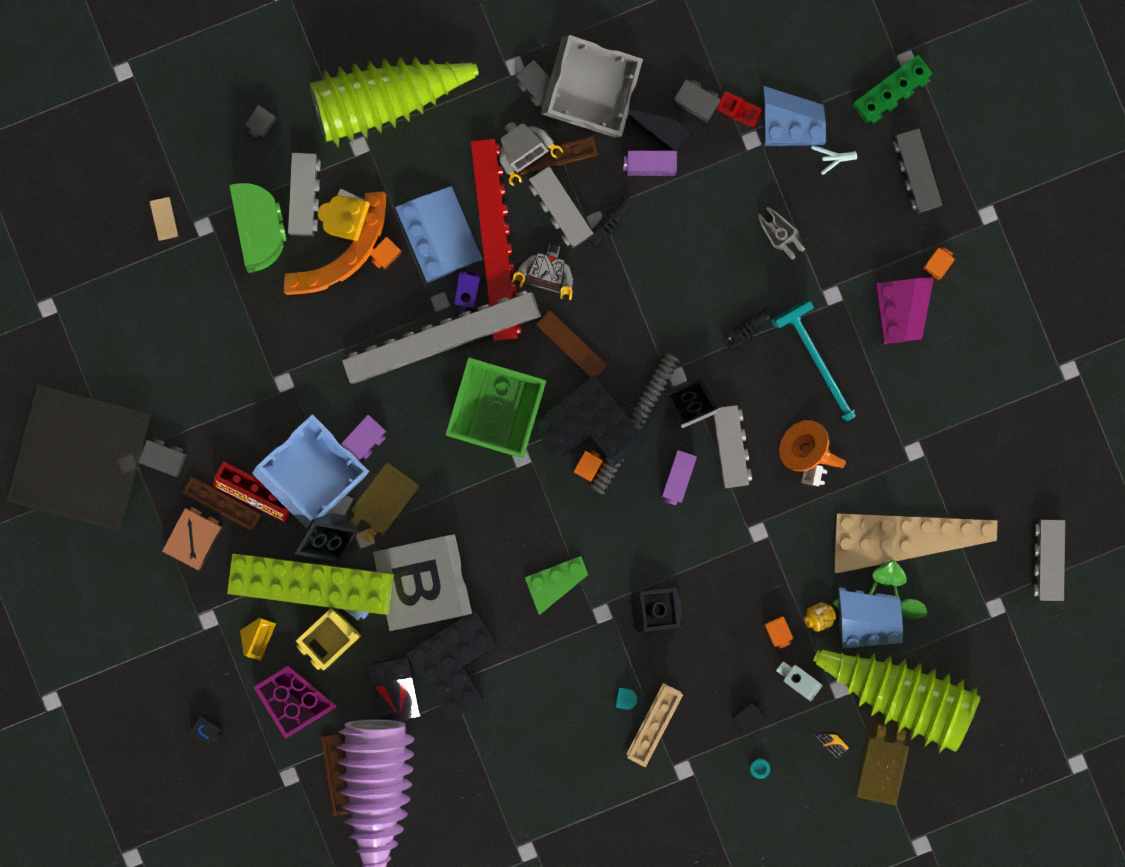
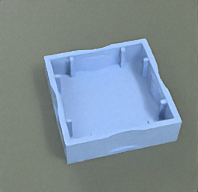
M312 414L291 434L290 438L283 445L277 447L256 466L252 474L308 528L312 519L325 516L365 478L369 471L348 450L343 448L329 430Z

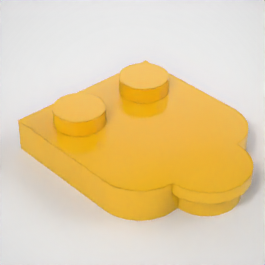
M338 195L333 197L330 203L320 206L318 218L323 222V228L328 234L358 241L370 203Z

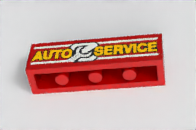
M226 462L222 463L214 477L213 487L285 523L290 511L257 478Z

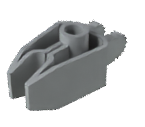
M767 207L766 209L772 215L773 221L768 223L759 214L760 223L772 245L776 249L784 250L793 260L795 254L788 248L791 242H794L799 250H805L804 246L797 239L799 231L780 214Z

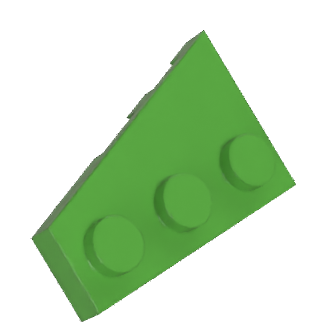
M581 556L525 577L539 615L588 575Z

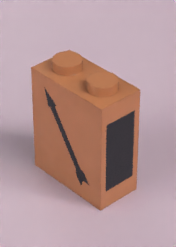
M191 507L190 510L184 509L162 552L200 570L222 526L218 525L220 521L210 516L206 519L201 516V511Z

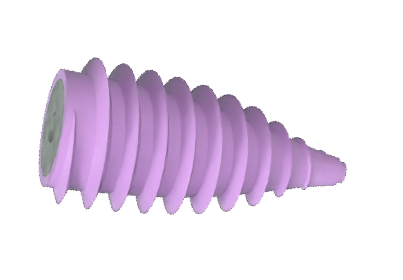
M392 720L352 721L345 724V729L338 731L345 735V743L336 746V748L345 751V758L337 761V763L346 766V773L337 776L339 779L347 781V788L339 791V793L347 795L349 803L341 806V808L349 810L351 813V818L344 821V823L353 825L355 833L349 836V838L356 839L359 849L355 852L360 853L362 866L386 867L387 862L391 860L389 856L391 849L398 845V842L393 838L404 831V828L397 824V821L404 819L408 815L400 806L410 801V797L403 794L402 791L410 788L412 783L403 777L411 773L413 767L404 762L412 758L414 753L406 749L405 746L412 743L415 739L411 735L406 734V724L403 722Z

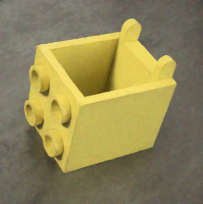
M330 608L296 640L298 643L296 647L302 654H308L312 658L310 662L316 669L324 671L362 635L336 608ZM314 639L327 651L328 654L324 658L309 645Z

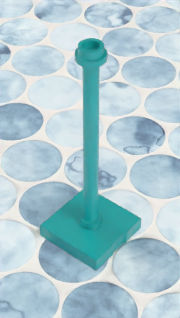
M804 300L770 321L777 328H781L788 323L794 325L843 412L841 415L842 419L849 421L856 416L855 409L850 410L800 321L803 314L814 309L811 301Z

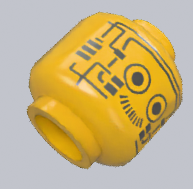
M823 602L809 607L806 610V617H804L807 627L812 628L816 632L831 627L836 619L833 608Z

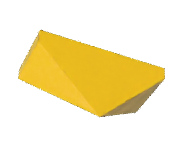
M258 618L240 630L245 656L259 661L262 660L276 623Z

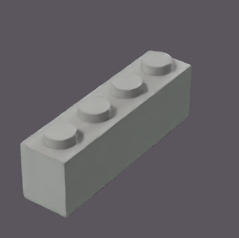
M292 153L289 235L314 236V231H318V219H315V211H319V199H316V191H320V179H317V171L321 170V159H318L316 154Z
M550 167L529 179V189L534 196L538 194L542 200L539 202L545 213L549 211L553 217L550 221L556 230L558 228L561 229L564 234L561 238L567 246L571 245L574 248L593 235V232Z
M737 405L718 408L719 413L714 414L713 417L724 488L749 485L752 475L751 470L746 467L749 455L748 449L743 447V441H746L745 429H741L740 421H743L742 409H738Z
M1038 520V524L1034 526V534L1038 537L1037 544L1034 545V556H1037V564H1034V576H1037V584H1034L1033 594L1040 601H1064L1065 520Z

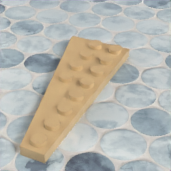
M836 514L834 573L880 565L884 562H890L892 559L900 561L997 541V521Z

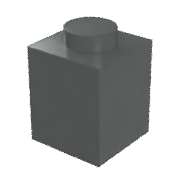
M258 105L245 124L248 128L247 132L255 138L260 136L264 139L277 118Z

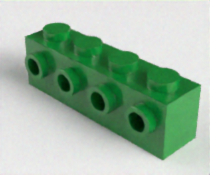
M917 55L854 102L853 107L866 124L870 121L874 124L883 117L881 113L886 109L890 112L899 105L897 101L902 97L906 100L915 93L913 89L918 85L922 88L931 81L929 77L933 73L921 57Z

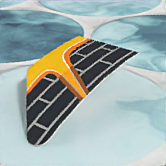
M815 734V738L836 760L849 748L837 735Z

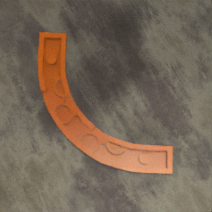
M384 191L365 193L364 201H367L370 205L358 241H353L351 246L338 259L313 271L285 273L284 293L286 295L306 294L329 288L328 286L338 281H344L363 265L373 252V246L378 236L382 233L386 210V194Z

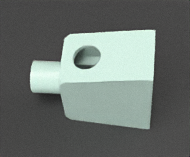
M783 661L777 669V672L785 677L783 681L809 701H812L823 686L796 665L792 668ZM795 675L801 677L800 682L796 683L793 680Z

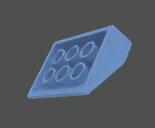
M452 186L395 207L427 283L483 260Z

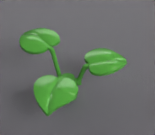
M894 559L880 564V567L873 572L875 582L868 595H873L878 583L885 587L893 585L894 596L899 597L897 586L904 585L907 577ZM839 598L833 601L834 606L838 609ZM907 599L902 602L900 601L903 619L914 620L928 614L925 605L918 600Z

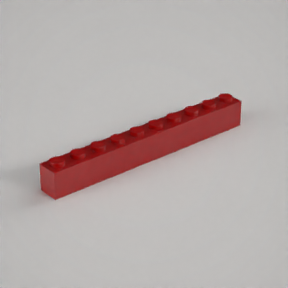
M495 139L471 142L490 307L497 305L496 301L508 297L511 300L513 295L517 294L516 284L511 283L514 267L513 263H509L508 255H512L511 243H507L506 235H510L509 223H504V216L508 214L506 203L502 204L505 188L504 183L500 184L499 176H503L502 164H498L497 156H500V144H495ZM520 324L494 333L493 341L518 340L517 335H521Z

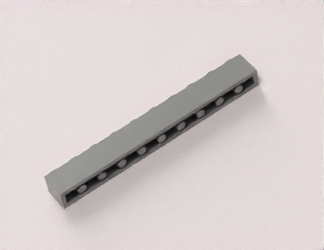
M522 291L515 294L516 298L511 300L507 297L496 301L497 305L491 307L489 304L478 308V312L471 314L470 311L459 314L460 318L453 321L452 318L440 321L441 325L433 327V325L423 327L420 333L415 334L413 331L402 335L403 339L397 341L395 338L384 342V346L378 348L377 345L370 346L362 354H358V352L348 354L347 359L342 360L349 382L351 384L361 382L541 317L534 294Z

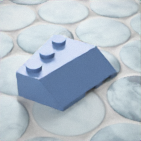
M763 86L764 146L824 145L826 143L824 105Z
M839 587V633L842 648L903 643L900 598L878 593L868 595L859 590L849 592L846 591V588Z

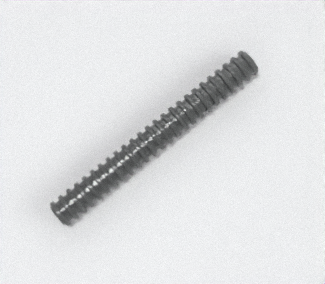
M664 353L665 357L664 359L661 358V364H658V369L654 370L655 374H652V380L648 381L649 385L645 386L646 390L642 392L643 396L639 397L640 401L636 402V408L633 407V413L629 414L631 416L629 419L638 430L642 429V423L646 422L645 418H648V413L652 412L651 408L655 406L654 402L658 401L657 397L661 396V390L664 391V385L668 384L666 381L670 380V374L674 373L673 369H676V364L680 362L678 358L669 353ZM605 457L606 461L602 462V468L599 467L598 470L600 471L595 474L596 478L592 479L594 482L590 483V488L600 494H605L604 490L605 488L608 489V483H611V478L615 477L613 474L617 473V467L621 466L620 462L614 466Z

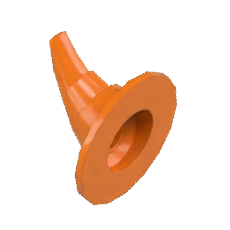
M803 420L794 424L785 432L781 439L779 447L780 459L786 467L793 471H807L818 464L843 468L846 464L845 460L830 453L828 450V433L821 424L815 421Z

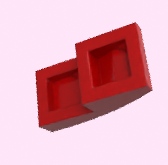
M726 91L717 107L718 111L752 128H755L763 112L761 108Z

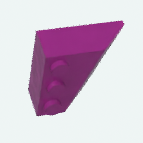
M934 277L884 282L874 285L882 345L922 340Z
M289 666L253 687L284 739L337 707Z

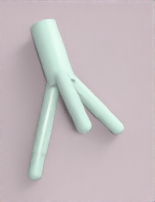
M811 146L816 151L831 155L822 157L823 161L835 160L821 171L822 175L841 161L857 159L856 151L838 154L821 147Z

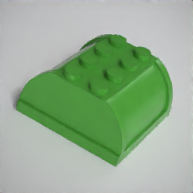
M249 183L230 185L245 267L248 273L263 270L277 260L284 247L283 241H287L283 222L279 223L283 221L279 202L275 203L274 197L260 186Z
M468 358L446 436L524 458L546 380Z

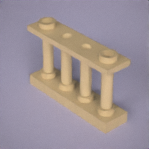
M665 683L662 684L626 753L628 759L646 767L683 696L680 691Z

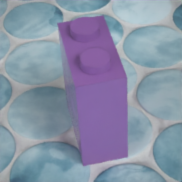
M628 151L627 156L623 158V171H627V176H675L677 172V151Z
M679 450L676 451L661 497L665 498L664 502L676 505L677 502L682 503L697 456Z

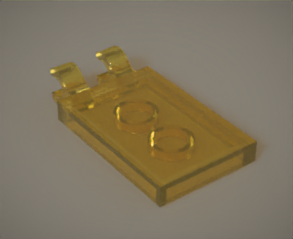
M387 462L351 511L355 513V516L351 521L357 527L363 519L372 526L364 536V539L371 542L378 531L384 535L419 486Z
M878 724L876 737H869L856 796L896 806L909 746L904 745L907 732L905 730L898 732L897 729L895 743L884 741L887 728Z

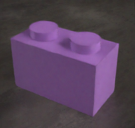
M367 415L341 445L358 461L361 459L366 460L373 453L371 448L375 444L379 446L386 439L384 434L387 431Z

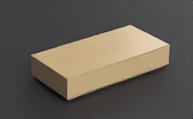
M170 197L150 201L158 240L179 237Z

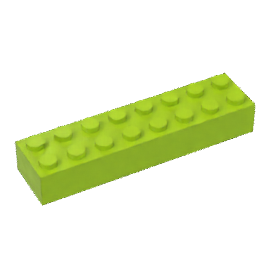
M232 554L227 594L376 614H389L394 574Z

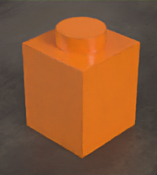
M386 237L370 254L373 257L370 261L378 268L382 266L386 269L402 251Z
M944 247L942 249L937 248L922 269L940 280L955 260L952 257L953 253Z
M590 450L589 453L585 451L574 473L591 482L603 462L600 459L601 455L593 450Z
M784 616L764 624L774 647L779 646V648H783L791 644L790 640L793 639V636Z

